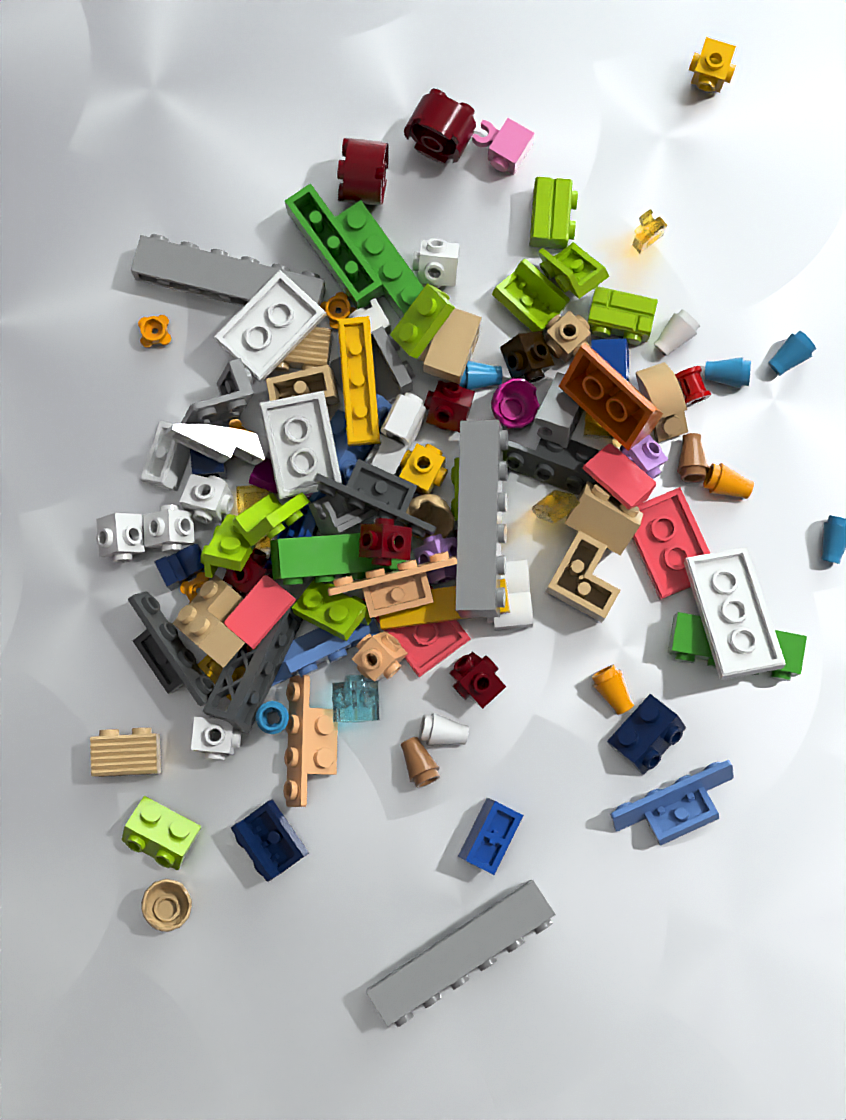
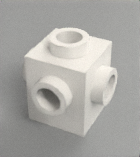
M441 239L422 240L420 252L414 251L413 271H418L419 282L422 284L428 283L434 287L442 285L455 287L459 244L446 243Z
M190 474L179 502L184 511H193L192 517L196 521L203 524H210L211 522L221 524L225 515L230 514L232 511L234 497L223 479L212 475L207 478Z
M179 505L160 506V511L143 515L144 547L162 548V552L172 553L182 550L181 546L195 543L193 511L180 510Z
M113 513L96 519V540L99 546V557H113V562L120 563L132 561L133 555L145 552L142 514Z
M212 716L209 718L194 717L191 750L206 752L205 758L225 760V754L234 755V748L240 747L242 731L237 730L229 722ZM220 731L221 738L215 742L214 734Z

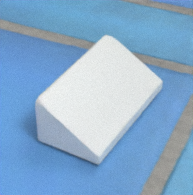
M160 421L140 480L162 488L178 491L190 457V448L164 436L166 430L175 423Z

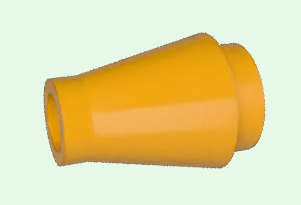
M712 463L709 466V472L706 473L707 478L703 482V487L709 489L710 493L742 497L744 499L749 498L754 487L753 481L746 479L723 463L719 465Z
M614 664L603 668L592 676L595 682L593 687L611 705L617 715L625 713L634 706L630 699L622 671L617 670Z

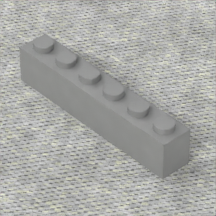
M151 234L150 237L140 235L131 267L135 280L240 306H245L279 270L319 306L323 301L326 290L324 279H320V276L313 272L303 271L302 274L291 272L288 267L280 264H272L270 267L259 264L260 262L257 259L247 256L237 259L229 257L227 252L219 249H211V252L200 250L197 245L183 241L181 244L169 242V239L157 234Z
M499 420L460 421L456 612L461 618L500 617V607H505L506 603L505 588L500 587L501 575H506V557L501 555V543H506L507 541L506 524H502V512H507V493L502 492V481H507L508 465L507 461H503V450H508L509 440L508 431L503 430Z
M530 880L366 990V994L387 1027L393 1023L399 1027L414 1017L411 1011L421 1004L428 1008L440 1000L442 997L439 992L448 986H451L454 990L470 979L467 974L478 967L480 971H483L497 961L495 955L505 948L509 953L525 943L523 936L532 930L538 934L553 924L550 918L556 914L535 882Z

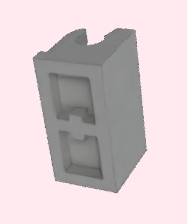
M557 372L535 417V423L551 430L547 431L539 428L537 432L539 437L567 448L584 409L559 387L565 374Z
M337 493L335 497L326 495L308 504L321 536L340 533L376 515L378 512L368 507L364 511L347 504L348 498Z

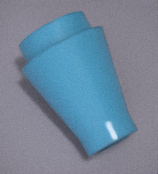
M799 330L796 334H790L768 364L777 375L781 376L786 371L813 357L812 353L817 348L811 339Z
M743 357L706 361L705 380L715 381L740 389L741 386H749L751 361L743 360Z
M468 361L460 386L469 390H475L492 385H501L503 378L502 367Z
M829 515L823 527V552L821 560L840 564L846 550V518Z
M266 702L257 710V725L265 733L277 734L284 730L288 724V711L279 702ZM276 712L278 713L279 721L272 725L268 721V716Z

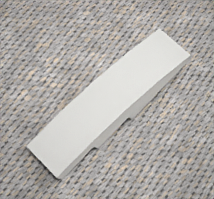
M173 424L164 434V436L220 463H224L232 455L255 466L264 461L265 458L271 459L266 436L241 429L208 424Z

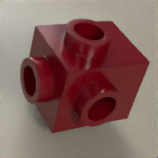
M439 380L435 391L429 390L426 396L424 406L426 410H429L426 423L433 424L443 430L449 429L460 433V421H467L475 391L463 388L453 382Z
M375 518L374 524H361L359 557L371 558L372 565L392 566V560H410L412 528L394 525V519Z
M254 548L241 572L225 568L227 571L223 581L232 585V589L238 594L247 596L264 575H268L273 579L272 562L266 558L267 554Z
M473 651L469 655L462 656L455 663L454 669L449 672L456 681L452 686L464 700L470 697L482 709L506 688L505 684L495 674L499 669L488 656L485 655L481 658Z

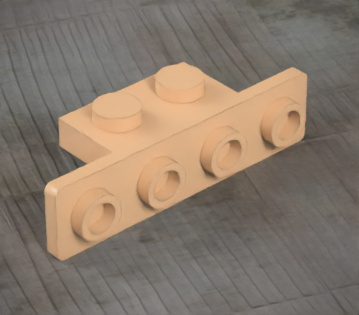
M448 551L430 555V562L417 565L415 559L397 564L398 570L385 573L384 567L365 572L366 578L353 581L352 576L333 580L334 586L327 589L328 595L332 596L362 588L370 618L433 603L434 600L426 572L458 564L456 555L449 557Z
M298 675L290 678L286 689V696L289 701V720L285 727L288 733V748L284 756L287 766V781L284 784L283 792L287 807H306L307 774L337 775L338 709L309 708L310 676L300 677Z

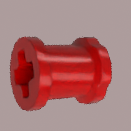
M701 366L690 367L675 374L683 390L686 406L701 402L711 396L710 391L706 390L700 375L702 371Z

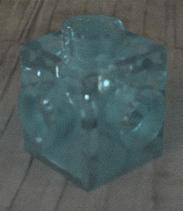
M363 675L345 676V682L332 683L333 722L380 720L378 681H365Z

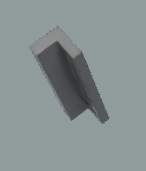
M292 606L262 639L256 649L247 653V644L245 643L223 668L203 709L206 715L227 721L237 730L249 734L256 719L257 710L263 704L303 621L302 618L294 614ZM245 665L246 671L243 677L233 682L232 675L234 670ZM230 694L232 700L226 712L216 709L220 699Z

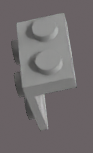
M382 326L371 332L376 394L383 396L388 402L396 399L398 394L405 395L406 392L413 391L411 379L415 378V374L407 360L401 361L397 354V351L400 350L399 344L390 334L387 335ZM338 357L331 361L330 368L333 370L335 379L343 393L341 357Z
M241 358L229 361L216 384L221 396L190 405L181 424L211 425L212 422L222 420V423H229L232 419L240 418L241 413L247 407L254 394L251 387L253 385L251 372L247 367L244 368Z

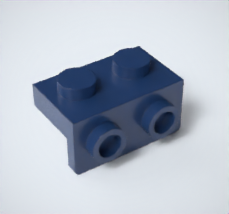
M649 694L607 742L644 775L648 770L658 765L661 756L671 745L676 744L681 739L686 726L675 712L652 694Z
M273 799L267 801L245 819L231 827L237 843L245 849L253 861L254 868L267 882L282 874L309 854Z

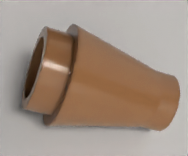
M698 433L685 434L682 436L683 443L677 472L681 474V480L684 482L704 481L707 478L706 473L709 472V466L702 444V436Z
M418 737L410 738L401 743L400 746L404 753L410 782L415 783L416 788L429 785L440 778L438 773L440 767L421 744Z

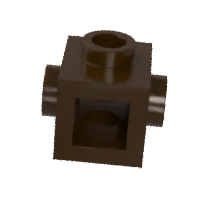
M542 331L518 334L500 347L511 378H524L528 382L534 383L545 377L544 373L555 366Z

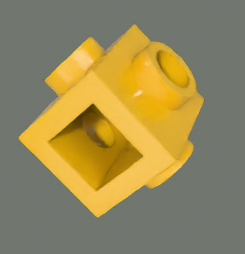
M706 37L701 53L694 52L689 71L694 72L691 84L697 85L699 89L706 92L716 91L720 93L724 82L730 83L736 65L731 64V60L736 46Z
M417 443L413 451L407 450L400 463V467L403 470L399 477L417 485L416 493L420 495L431 494L434 486L440 487L448 473V469L445 468L446 457L442 456L443 452L430 444H426L424 447Z

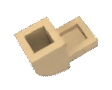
M664 362L635 372L639 392L663 413L653 429L657 441L661 442L688 433L684 412L687 410L685 399L678 380L670 367Z

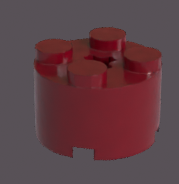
M433 88L429 94L424 95L419 101L404 128V135L407 140L411 136L416 142L414 148L427 158L440 163H445L447 159H453L452 163H456L476 130V121L473 117L475 110L469 104L458 103L447 97L443 91Z
M344 138L342 157H345V160H339L337 178L343 180V183L339 184L338 201L357 203L361 200L363 204L383 205L387 185L386 169H388L389 144L382 141Z

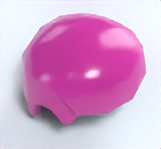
M512 378L498 386L492 396L491 409L495 419L500 421L501 426L508 429H521L533 422L540 407L536 396V387L524 378Z

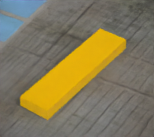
M370 317L337 319L348 446L381 444Z
M500 579V587H504L506 593L505 607H500V614L510 613L507 582L505 579ZM456 586L431 589L433 603L379 616L380 628L382 630L467 618H461L456 612Z

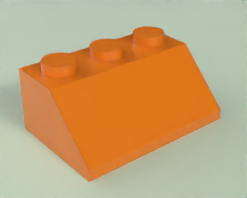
M585 343L580 346L559 384V387L628 451L653 431L663 415L653 403Z

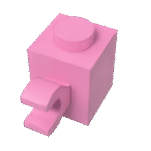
M507 118L500 130L496 129L489 121L482 120L480 128L487 131L488 135L480 137L474 133L472 136L473 143L478 147L490 146L488 149L490 164L500 172L505 173L508 171L514 175L531 149L535 133L510 118Z

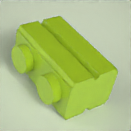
M550 177L535 178L529 246L565 249L568 245V240H574L576 221L570 220L571 209L576 210L578 191L572 190L573 180L553 179Z
M597 286L593 293L587 320L590 325L589 330H592L593 335L602 338H609L611 334L621 336L623 339L626 338L629 344L639 345L641 341L647 342L651 334L658 299Z

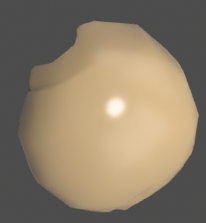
M424 494L412 498L406 513L437 527L434 534L428 535L425 533L424 538L414 534L412 536L422 541L427 537L442 534V537L446 538L454 529L455 519L447 502L435 494Z
M170 879L154 882L145 891L141 901L142 914L147 923L155 930L164 932L180 928L189 918L192 907L191 897L184 885Z

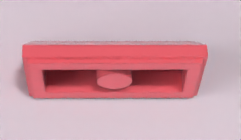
M611 443L601 449L582 468L628 510L646 501L656 486V482Z
M264 575L224 621V625L252 649H255L296 599L272 578Z

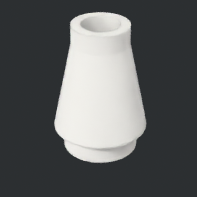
M681 309L678 314L674 313L654 345L661 353L668 356L672 351L697 335L696 330L700 327V324L688 312Z
M435 713L431 715L424 714L420 725L419 740L426 741L427 745H465L469 726L459 724Z

